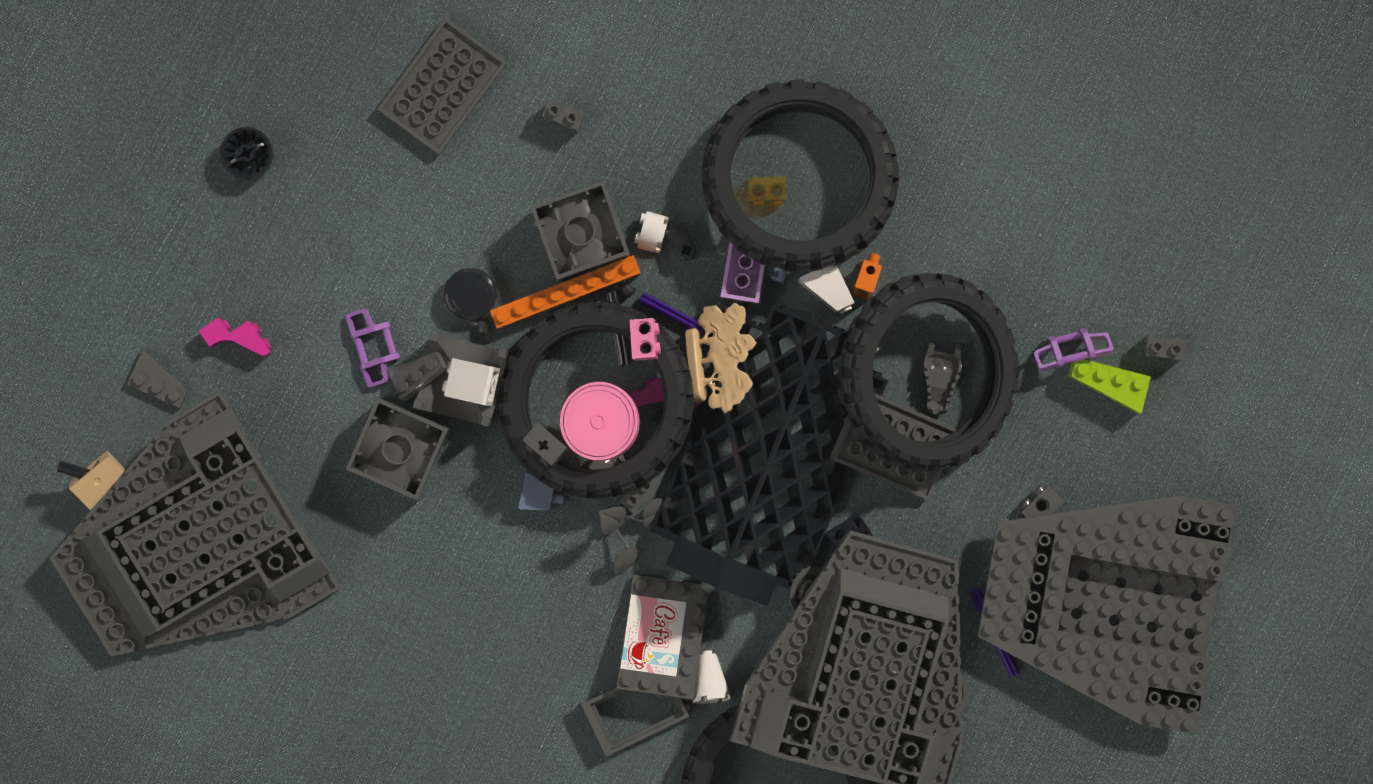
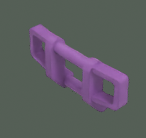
M367 309L347 314L346 319L350 330V337L354 340L361 363L359 366L367 386L374 387L388 382L389 375L386 362L400 358L389 328L391 326L389 321L374 325ZM363 313L369 327L356 331L353 317ZM382 330L389 355L368 361L361 336ZM381 365L383 379L373 383L367 368Z
M1081 328L1078 332L1058 337H1047L1049 345L1034 352V359L1039 372H1045L1063 367L1067 363L1111 355L1114 353V348L1108 333L1089 334L1085 328ZM1081 339L1084 342L1086 351L1062 357L1058 344ZM1105 340L1108 348L1095 351L1092 341ZM1052 351L1056 361L1045 365L1041 364L1039 356Z

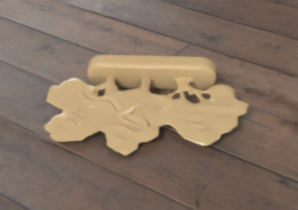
M736 303L728 307L725 313H722L716 305L703 308V313L697 320L698 324L705 330V335L702 339L699 331L695 328L689 329L685 333L688 367L693 382L694 401L699 403L707 399L706 385H709L713 390L709 396V406L713 409L721 408L724 413L731 411L733 405L739 404L753 385L748 374L737 369V364L745 361L748 351L752 350L757 342L751 335L739 333L742 325L745 323V308ZM713 333V336L708 338V335ZM702 344L710 346L708 357L704 359ZM711 362L714 364V373L710 378H705L704 363ZM718 380L722 383V387H716L712 381Z

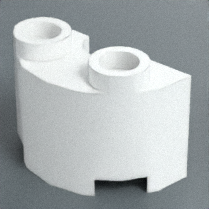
M648 211L646 214L642 213L639 224L643 226L641 232H637L634 242L638 243L637 248L659 254L669 217Z

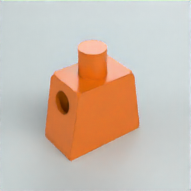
M870 253L868 260L862 262L851 295L865 300H869L872 296L882 268L878 264L880 255Z

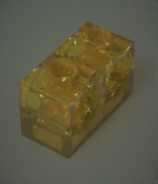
M787 177L748 178V202H752V205H764V202H771V205H783V201H787ZM778 186L782 189V194L774 196L771 189ZM754 187H761L763 194L759 197L754 196L752 189Z

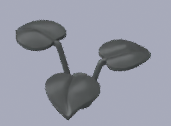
M657 498L647 503L642 511L641 518L627 514L626 509L623 507L609 506L605 510L598 512L602 533L608 535L615 531L625 546V549L620 550L615 556L613 563L614 574L618 575L628 570L634 564L638 555L637 549L635 547L629 548L628 543L617 528L624 524L625 517L643 522L645 527H651L663 498Z

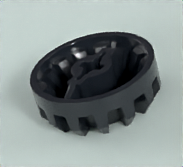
M241 127L230 132L223 140L220 149L221 161L229 173L240 179L253 180L263 176L271 168L270 165L272 160H274L273 145L264 133L252 127ZM244 142H254L255 144L251 146L244 144ZM246 150L250 151L251 157L248 158L245 156ZM262 152V159L257 165L255 161L257 160L258 153ZM243 162L253 163L254 167L246 168L240 164Z

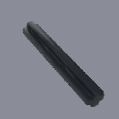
M615 290L607 292L608 303L620 305L618 292ZM613 333L619 366L628 365L630 362L626 339L621 335Z

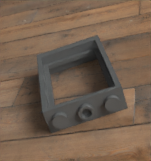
M617 686L581 703L606 757L688 718V712L691 711L687 700L683 701L680 698H673L679 711L678 713L613 743L595 705L625 691L616 689Z

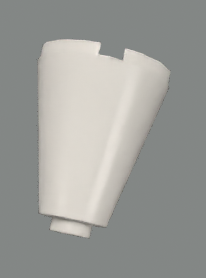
M712 650L701 651L694 698L692 700L693 704L717 703L721 698L722 702L730 700L731 695L717 655L712 654Z

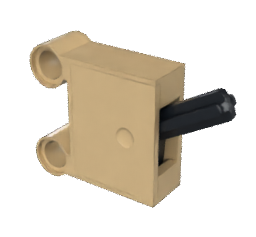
M108 451L87 468L60 461L57 466L58 472L75 477L69 482V489L90 511L126 471Z

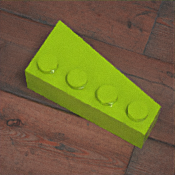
M1084 359L1072 362L1068 377L1131 411L1142 414L1151 376Z

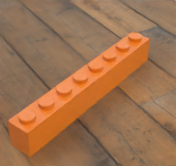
M632 255L490 310L496 328L499 330L641 275L635 257Z

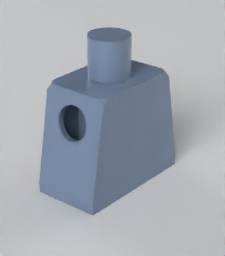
M525 473L518 509L550 510L552 503L563 505L565 494L555 492L554 489L538 481L530 473Z

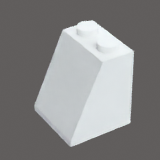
M837 266L812 271L798 279L799 284L835 313L839 311L842 314L852 309L851 305L855 303Z
M452 358V361H449L447 365V373L449 375L448 380H445L442 391L445 392L444 396L492 406L500 368Z

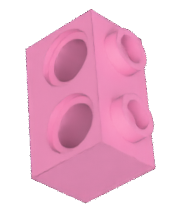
M653 318L630 320L632 359L634 361L658 359V354L661 353L660 342H657L656 335L659 334V323H656ZM649 325L650 331L645 335L641 334V327ZM645 344H650L651 351L643 354L642 347Z

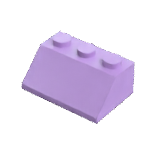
M730 242L720 297L760 304L767 266L758 263V261L751 257H746Z

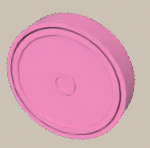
M606 382L588 383L576 389L565 401L560 415L561 432L568 446L578 455L593 461H608L624 454L634 443L640 425L638 409L633 399L621 388Z

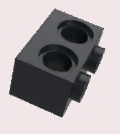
M858 512L826 532L835 549L848 530L873 536Z

